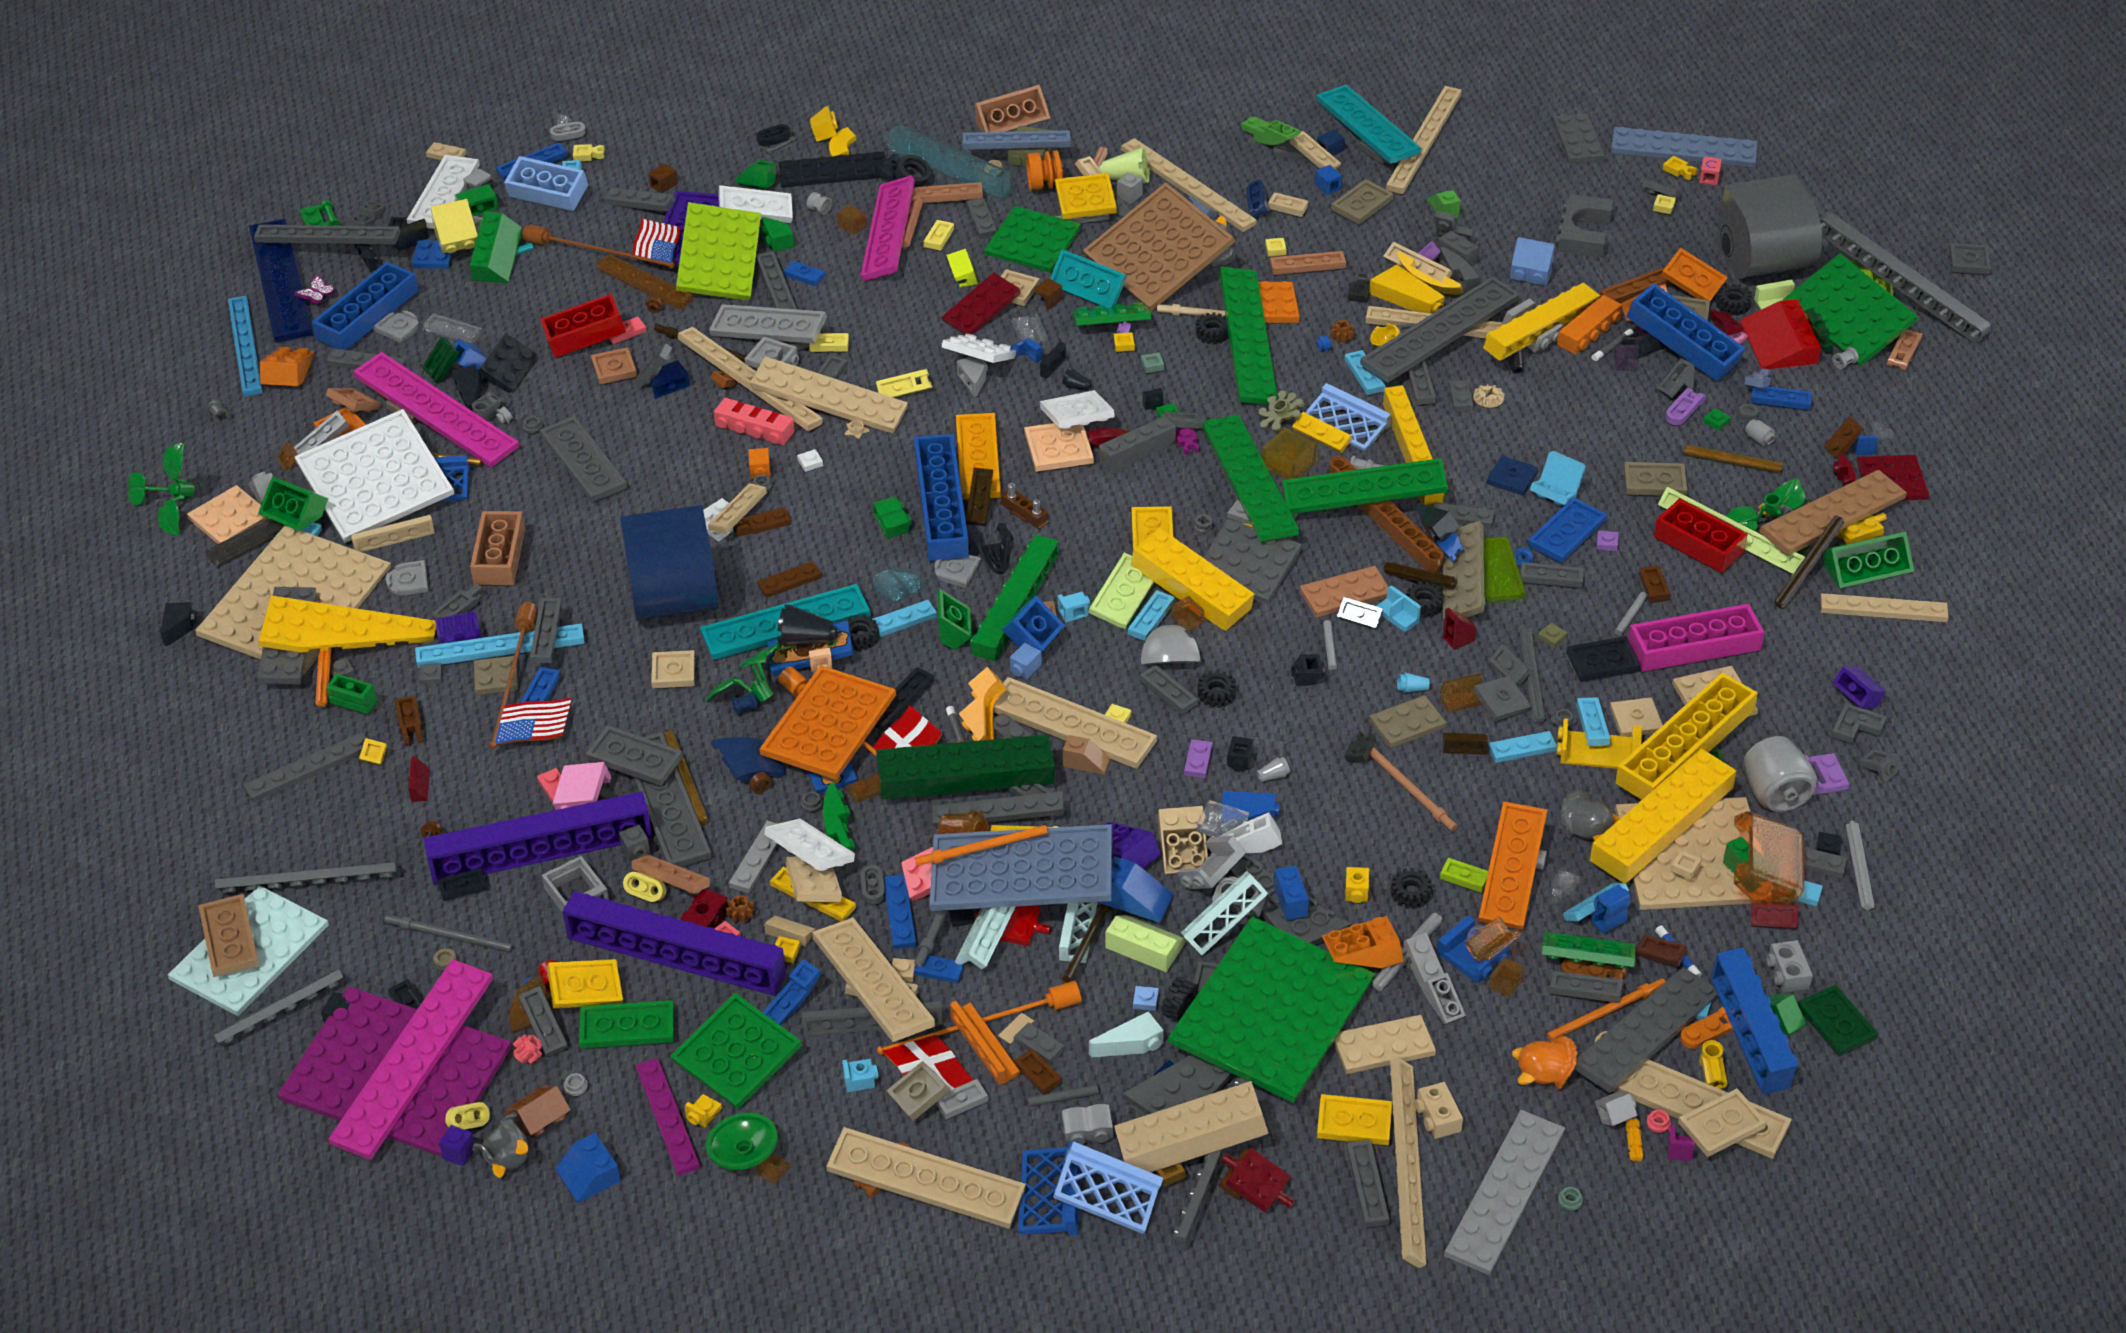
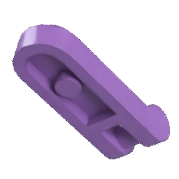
M1686 388L1668 408L1666 421L1672 425L1683 424L1698 406L1702 405L1706 395L1702 393L1697 394L1693 389Z

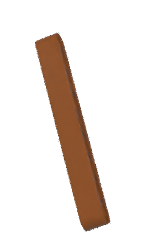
M1335 456L1330 460L1329 474L1357 470L1344 457ZM1390 500L1358 505L1425 570L1435 573L1442 571L1444 552Z

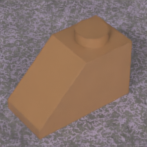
M1068 735L1063 748V767L1105 775L1110 762L1107 754L1088 738Z

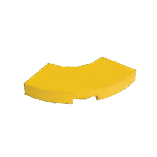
M846 127L837 132V136L831 138L829 143L830 156L849 155L848 146L856 141V135Z

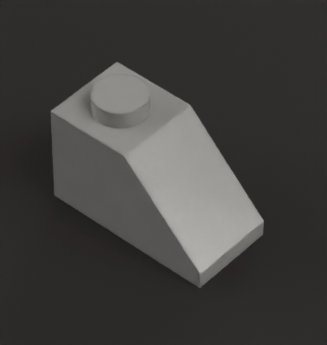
M972 356L958 360L957 375L973 396H978L986 380V371H988L986 362Z

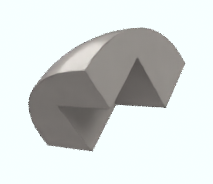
M1164 625L1151 632L1146 639L1141 655V665L1200 662L1198 646L1195 639L1187 635L1185 628L1179 625Z

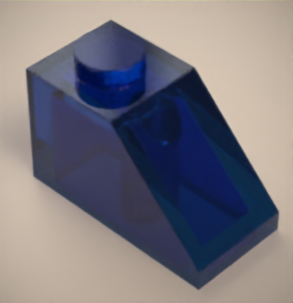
M679 360L668 363L665 366L663 365L652 382L654 399L690 386L688 372Z

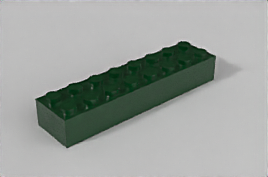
M1049 734L876 750V766L881 799L1005 789L1024 785L1034 786V784H1054L1055 766Z

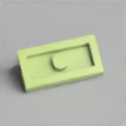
M1792 280L1758 285L1756 286L1754 300L1761 310L1778 301H1783L1787 295L1794 291L1795 284Z

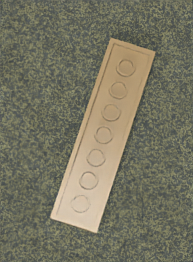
M766 356L750 381V388L848 420L862 421L864 425L894 433L908 408V402Z
M1007 677L1003 682L1007 690L999 696L993 708L994 713L999 715L1001 713L1007 714L1017 722L1067 741L1068 735L1088 738L1104 751L1110 759L1135 769L1139 767L1157 742V735L1010 677Z
M854 918L812 932L813 940L892 1042L935 1027L934 1018Z
M1647 1060L1613 1090L1615 1093L1618 1091L1630 1093L1636 1102L1655 1110H1663L1669 1116L1677 1119L1728 1093L1651 1060ZM1750 1102L1767 1122L1766 1128L1736 1142V1144L1773 1159L1790 1127L1792 1119Z
M845 1127L827 1164V1172L1008 1229L1011 1227L1026 1188L1024 1183Z

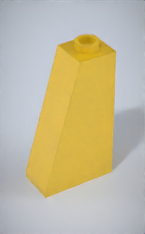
M1399 265L1391 267L1370 280L1369 294L1408 310L1433 314L1444 307V296Z

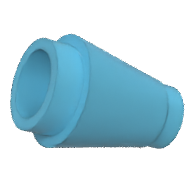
M1406 672L1398 675V691L1409 693L1428 691L1429 678Z

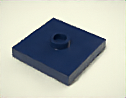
M1501 455L1488 476L1486 484L1524 496L1538 472V467Z

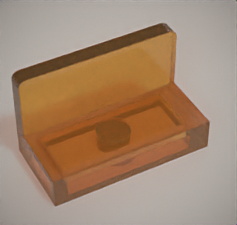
M1480 673L1441 683L1440 701L1448 714L1483 705L1473 692L1474 686L1482 683Z
M1497 917L1464 943L1476 962L1486 961L1497 955L1520 937L1521 934L1519 931L1510 932L1503 919Z

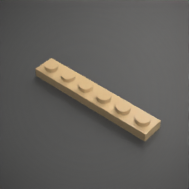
M1822 593L1820 596L1821 613L1938 622L1948 621L1947 603Z

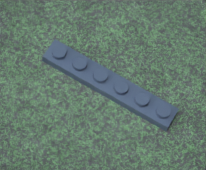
M1070 130L963 133V149L969 150L1070 147Z

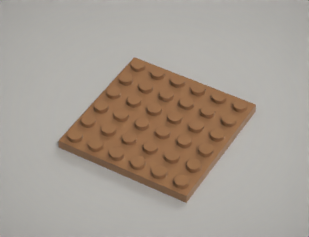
M1165 182L1086 247L1083 252L1091 261L1101 263L1108 268L1126 274L1127 278L1123 288L1139 302H1143V305H1147L1150 311H1153L1158 304L1160 305L1235 243V239Z

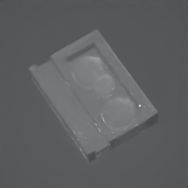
M1038 314L1031 318L1030 316L1011 319L1012 327L1019 342L1027 338L1038 344L1040 342H1048V336Z

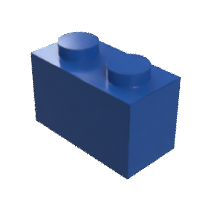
M1297 866L1274 869V890L1285 920L1308 917L1309 899Z

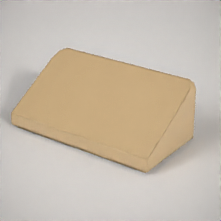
M778 916L772 917L764 924L766 934L799 940L800 944L805 947L813 936L812 932L816 931L815 928Z

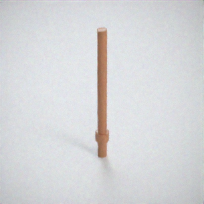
M1374 747L1372 748L1370 756L1432 813V817L1436 821L1442 822L1452 832L1457 829L1458 825L1448 817V813L1442 807L1436 806Z

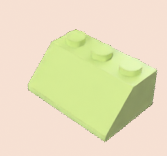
M1128 915L1116 916L1105 931L1107 949L1164 972L1168 971L1187 941L1183 937Z

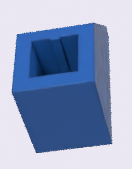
M458 339L454 345L455 349L460 352L455 361L463 367L475 365L478 371L488 357L472 343Z

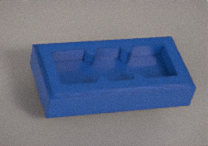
M792 261L784 270V276L816 286L825 277V271Z
M927 955L922 967L915 966L914 975L958 984L964 964L960 965L955 963V960Z

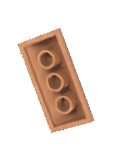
M1040 85L975 103L976 124L982 132H1006L1016 129L1018 126H1026L1050 119Z

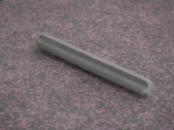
M1850 821V823L1846 824V831L1860 905L1862 909L1870 911L1875 905L1860 827L1858 823Z
M1432 913L1411 938L1425 932L1430 937L1442 923L1441 915ZM1405 944L1401 948L1404 962L1383 968L1372 980V987L1374 989L1382 991L1408 962L1409 954Z

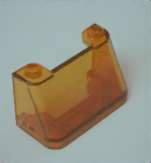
M1746 811L1734 816L1735 828L1739 832L1747 831L1749 833V860L1736 867L1734 884L1754 903L1786 905L1797 900L1804 891L1803 834L1792 826L1753 812Z

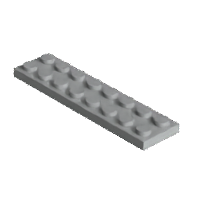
M1520 1110L1444 1253L1445 1257L1487 1275L1491 1274L1565 1132V1127Z

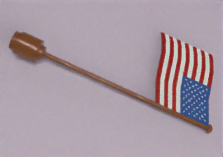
M641 219L640 229L634 240L632 254L552 237L548 228L532 224L524 227L522 237L529 243L542 246L553 240L661 264L673 269L675 267L673 254L680 239V227Z
M524 602L519 606L514 626L520 631V636L492 742H489L491 749H495L497 745L513 742L546 741L563 737L572 697L556 701H534L506 705L524 634L533 631L537 621V606L531 602Z

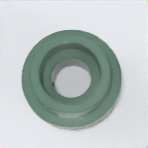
M1566 1187L1559 1193L1558 1202L1562 1208L1573 1211L1581 1207L1583 1197L1578 1189Z

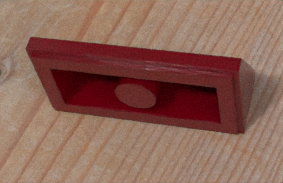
M1710 310L1712 323L1728 336L1744 330L1730 314Z
M412 756L408 786L412 802L427 801L430 769L417 757Z

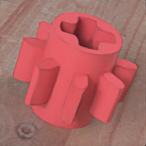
M524 1034L513 1043L516 1047L513 1051L514 1056L522 1063L529 1062L531 1064L543 1054L539 1051L542 1044L534 1035L526 1036Z

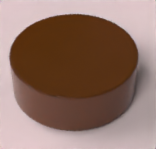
M760 772L752 777L749 787L754 793L761 794L768 790L772 780L765 772Z

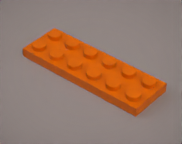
M1503 801L1478 922L1523 930L1547 809Z

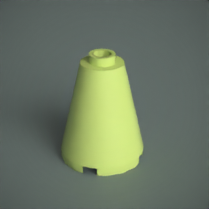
M1138 148L1105 160L1099 166L1101 172L1109 173L1110 180L1118 181L1128 172L1141 178L1142 184L1148 183L1150 178V168L1147 169L1149 160L1145 148Z

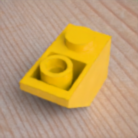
M829 106L824 107L810 119L816 142L837 136L835 130L838 129L834 111L830 112Z

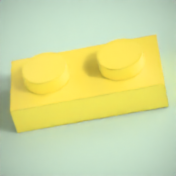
M936 220L924 240V247L941 251L954 230V223Z
M848 333L819 334L816 342L810 343V352L848 351Z

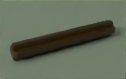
M1386 562L1383 567L1386 574L1420 582H1429V584L1433 583L1446 588L1455 589L1458 584L1456 577L1392 562Z

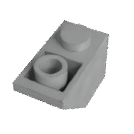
M265 471L254 475L251 478L252 481L248 484L260 504L273 476L272 473L266 474Z

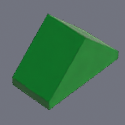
M1773 994L1769 996L1771 1009L1774 1014H1777L1780 1021V1029L1789 1036L1806 1026L1793 994Z

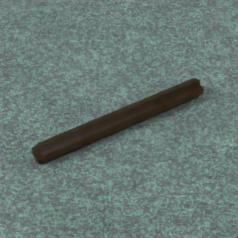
M1835 515L1774 600L1776 607L1780 609L1785 608L1844 524L1842 517Z

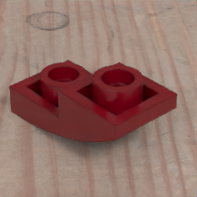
M1099 428L1089 430L1087 436L1089 443L1099 447V445L1129 431L1118 428Z
M1839 453L1838 460L1833 463V473L1837 474V480L1842 481L1843 487L1857 479L1850 461L1844 454Z

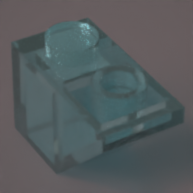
M890 568L873 576L874 590L886 604L897 601L901 597L915 593L922 588L921 574L915 571Z

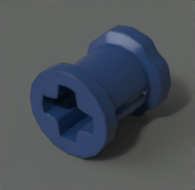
M753 692L740 698H731L736 715L752 709L754 711L758 710Z

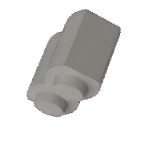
M1096 1104L1086 1108L1073 1107L1062 1111L1066 1144L1073 1141H1078L1081 1145L1089 1141L1103 1143L1113 1138V1126L1108 1104Z

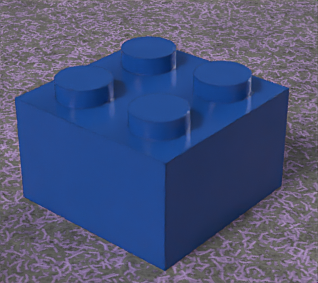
M1035 596L1023 605L1003 627L1002 631L1019 648L1026 643L1042 652L1065 625Z

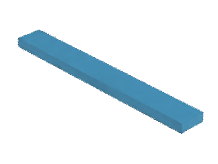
M247 296L229 298L228 304L243 396L261 394L263 391Z

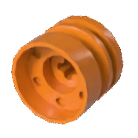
M1057 150L1052 151V159L1050 158L1049 151L1045 152L1044 160H1041L1039 152L1026 154V169L1030 191L1043 190L1044 182H1047L1048 188L1052 189L1053 181L1055 182V179L1063 178L1062 161Z

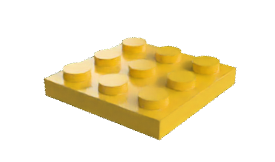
M1109 173L1055 179L1062 219L1117 213Z

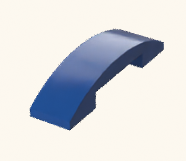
M803 959L789 975L790 982L762 1013L781 1026L798 1010L810 994L821 974L820 970Z

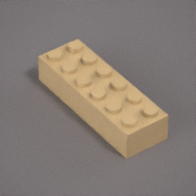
M1251 1081L1114 1126L1125 1163L1148 1172L1269 1134Z

